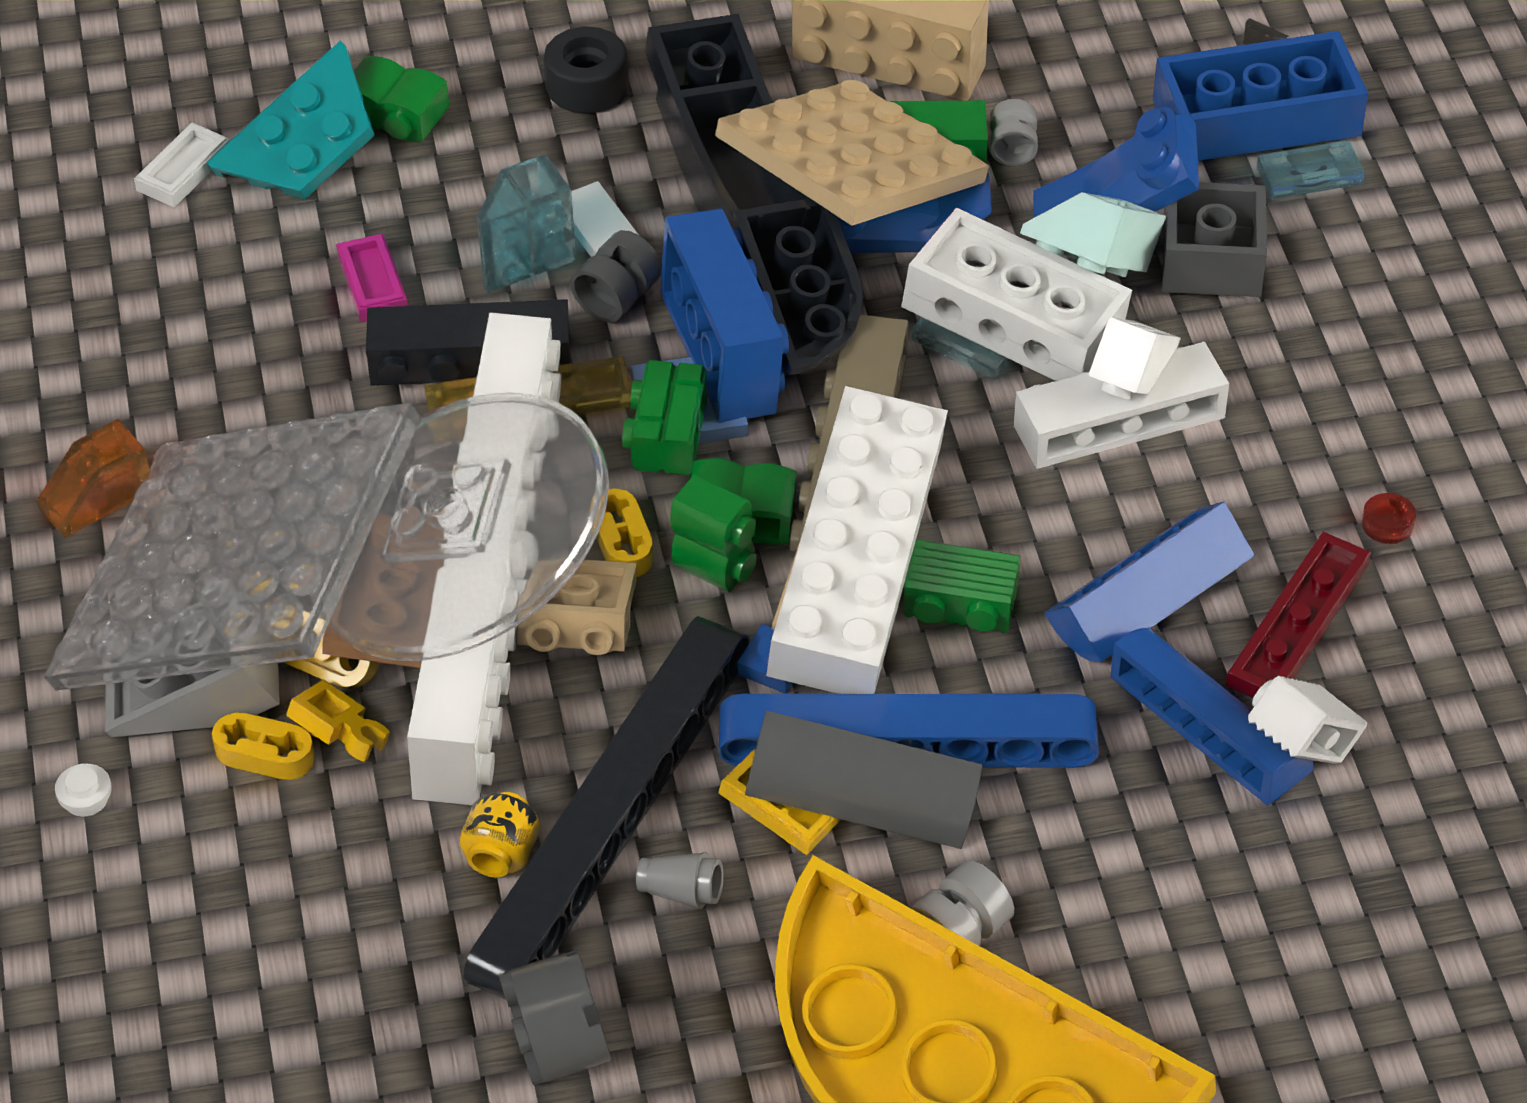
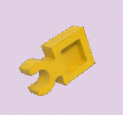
M324 679L292 698L286 714L287 717L305 728L310 735L319 738L328 745L337 739L345 744L347 752L352 757L363 762L368 760L372 747L379 751L384 749L390 734L389 730L381 723L370 719H363L366 708Z

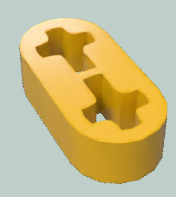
M613 488L599 492L591 502L592 528L605 561L637 563V577L644 575L651 569L653 564V544L637 500L631 493L623 489ZM616 511L617 515L622 517V522L616 524L610 512ZM628 542L634 555H628L625 550H622L621 544Z
M235 712L223 716L213 726L211 734L216 757L226 766L277 779L293 780L307 774L314 765L315 756L311 736L304 728L298 725L248 713ZM240 736H247V739H245V738H240V739H239V737H240ZM228 741H230V742H236V741H237V743H236V745H234V744H229ZM290 748H298V751L289 752ZM279 753H281V754H287V753H288V756H287V757H282V756H280Z

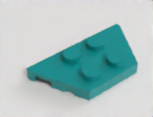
M340 40L206 162L210 170L216 176L225 177V174L247 179L250 185L264 189L277 188L286 195L305 200L375 136L369 116L365 110L362 92L351 64L352 59L345 44Z

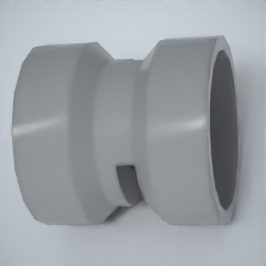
M1008 99L995 105L990 113V129L992 131L990 152L993 158L1007 166L1027 164L1034 159L1038 150V136L1036 134L1037 112L1034 106L1021 99Z

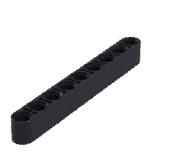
M700 616L695 617L691 621L475 942L464 967L463 978L466 983L506 1000L499 978L500 973L554 956L737 676V662L749 645L748 635Z

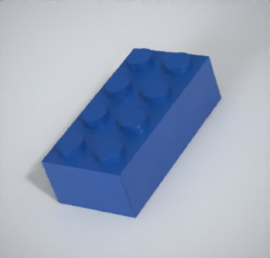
M1340 31L1157 58L1153 92L1154 105L1157 109L1169 107L1177 114L1186 111L1196 123L1198 161L1362 136L1368 92Z
M723 209L665 217L660 294L688 357L692 358L694 364H700L707 368L708 399L718 423L743 417L753 418L776 414L778 393L783 392L785 389V377L781 364L782 354H787L789 350L788 334L784 324H777L770 294L768 291H762L758 284L754 261L746 259L744 255L742 239L738 228L731 227Z

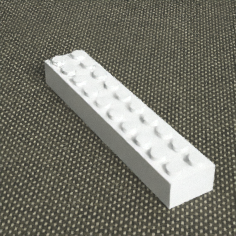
M489 313L407 735L412 799L473 805L480 798L482 785L492 784L495 753L490 752L492 739L499 740L501 734L503 709L498 707L500 695H507L509 689L510 663H506L508 651H515L517 619H514L515 609L517 608L525 577L521 576L523 566H529L532 557L533 535L528 533L530 524L537 525L539 518L540 493L534 492L537 490L538 483L544 484L546 478L547 453L541 451L544 450L545 443L551 444L553 438L554 413L548 411L551 410L552 404L559 403L561 374L553 373V371L558 370L560 340H552L551 318Z

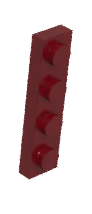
M1323 531L1228 671L1226 686L1254 698L1263 684L1273 680L1278 675L1294 679L1368 567L1371 552Z

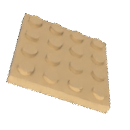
M845 80L837 85L823 89H814L806 94L788 99H779L775 103L754 109H744L740 113L719 118L715 134L716 137L852 226L984 183L989 168L988 164L973 156L968 148L954 144L938 134L933 126L919 122L903 113L900 105L884 100L871 92L866 84L857 80Z

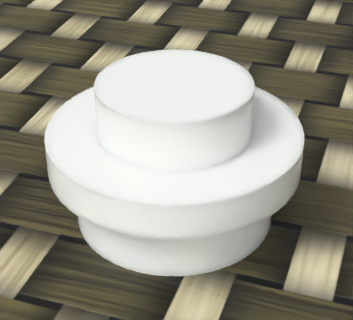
M94 764L74 765L62 772L55 783V794L59 804L71 814L81 817L91 816L101 811L105 807L112 790L108 773L103 768Z

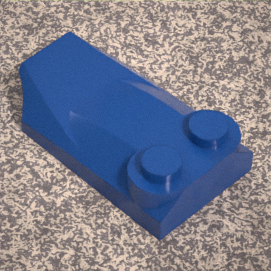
M1169 107L1148 110L1138 120L1133 138L1088 165L1033 190L1034 218L1081 192L1125 200L1154 212L1199 189L1196 123L1186 111L1177 114Z
M987 173L984 183L853 226L837 216L850 252H920L956 208L984 220L991 214L990 176Z

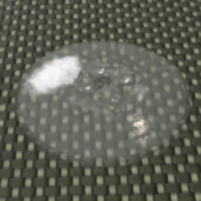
M508 392L473 396L434 409L404 425L379 443L351 470L339 485L321 515L310 548L308 575L311 595L322 618L341 640L354 649L367 655L396 661H423L459 654L485 644L518 626L552 599L568 582L588 554L599 532L608 500L609 478L604 453L597 439L585 422L569 408L548 398L527 393ZM447 505L446 507L443 508V510L440 512V514L437 515V513L439 512V510H440L443 506Z

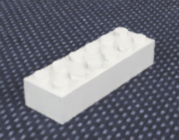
M845 386L772 636L766 676L837 694H875L941 448L948 410Z

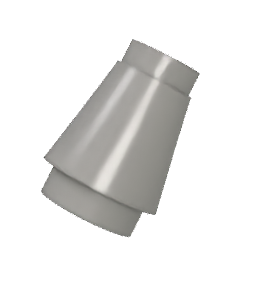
M707 852L653 857L652 859L641 858L636 872V886L639 892H648L652 895L702 909L706 904H717L720 899L724 878L723 865L720 859L710 858Z

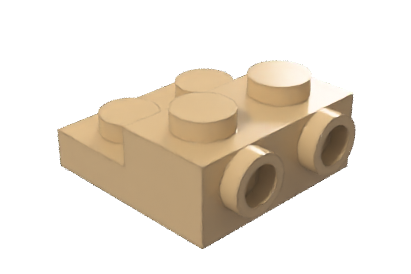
M532 557L517 605V645H529L540 652H547L558 648L584 649L592 655L624 651L630 629V607L636 586L637 563Z

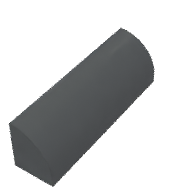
M766 710L755 747L745 795L962 849L976 800L982 764Z

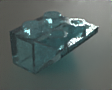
M547 154L502 169L477 215L483 285L487 293L576 261L572 191Z

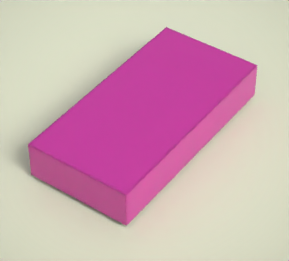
M383 233L336 244L337 256L360 322L367 321V308L408 306L404 289Z

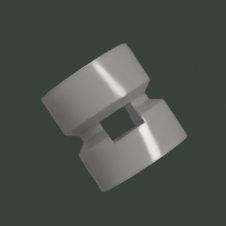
M973 860L964 861L939 883V889H931L910 907L978 946L981 945V938L988 939L1014 916V904L1004 884L987 867Z

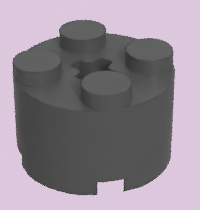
M578 950L558 954L499 974L508 1007L511 1008L513 1015L511 1021L521 1053L524 1054L533 1086L581 1072L612 1060Z

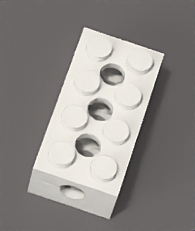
M956 208L909 264L901 307L1050 379L1058 381L1083 372H1090L1109 317L1126 319L1132 290Z

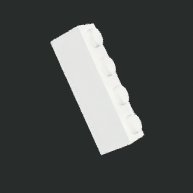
M1201 342L1186 347H1178L1148 394L1132 392L1130 400L1100 390L1103 381L1088 376L1089 372H1083L1073 377L1043 385H1034L1028 389L1016 391L1014 428L1036 469L1223 419L1226 413L1229 382L1206 343Z

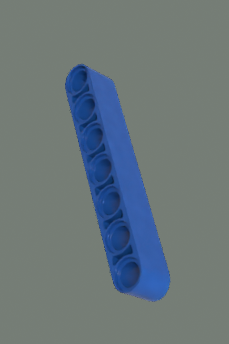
M737 694L726 698L719 708V755L725 763L732 766L740 764L755 749L766 710L982 764V768H1075L1091 764L1097 759L1099 754L1096 705L1090 698L1077 694Z

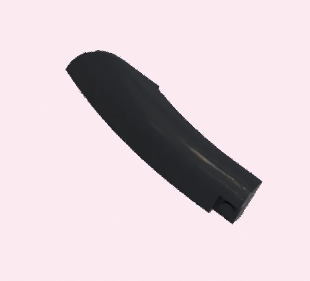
M739 14L648 27L645 54L658 87L656 101L698 212L723 209L731 227L738 228L742 239L744 255L746 259H752L755 263L758 284L762 291H768L770 294L777 324H784L787 330L789 350L787 354H782V365L788 373L794 375L816 368L839 353L854 334L862 309L863 292L861 280L835 214L715 136L719 118L740 113L744 109H754L773 103Z

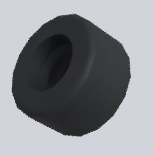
M576 27L556 35L547 44L543 57L545 87L549 98L560 108L573 113L591 114L601 112L617 105L627 94L629 84L628 53L624 42L613 32L600 27Z

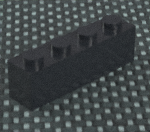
M568 299L367 308L366 355L370 386L476 381L489 313L551 318L552 340H560L558 370L553 371V373L561 374V378L571 377Z

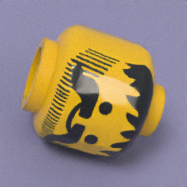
M512 792L484 795L474 802L461 831L459 845L468 864L475 871L488 877H504L506 874L516 873L526 866L538 838L541 824L536 812L520 795Z

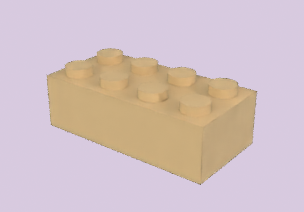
M792 0V58L968 101L986 66L989 0Z

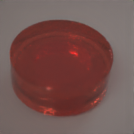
M1393 493L1377 494L1371 497L1364 505L1361 522L1362 528L1371 539L1383 544L1401 543L1407 540L1413 532L1416 511L1413 504L1403 496Z

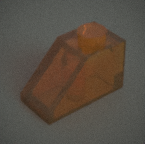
M119 419L74 441L36 500L38 508L65 538L153 491L145 448Z

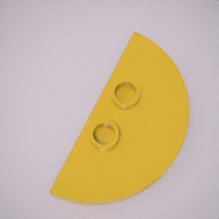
M812 855L800 875L787 904L779 932L775 960V990L779 1017L791 1057L804 1087L814 1103H1210L1217 1093L1214 1074L820 858Z

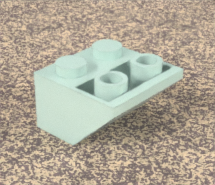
M1081 192L1025 222L1022 225L1020 234L1036 239L1035 245L1061 257L1065 255L1078 259L1077 265L1101 274H1105L1107 271L1126 277L1128 270L1147 272L1166 216L1125 200Z

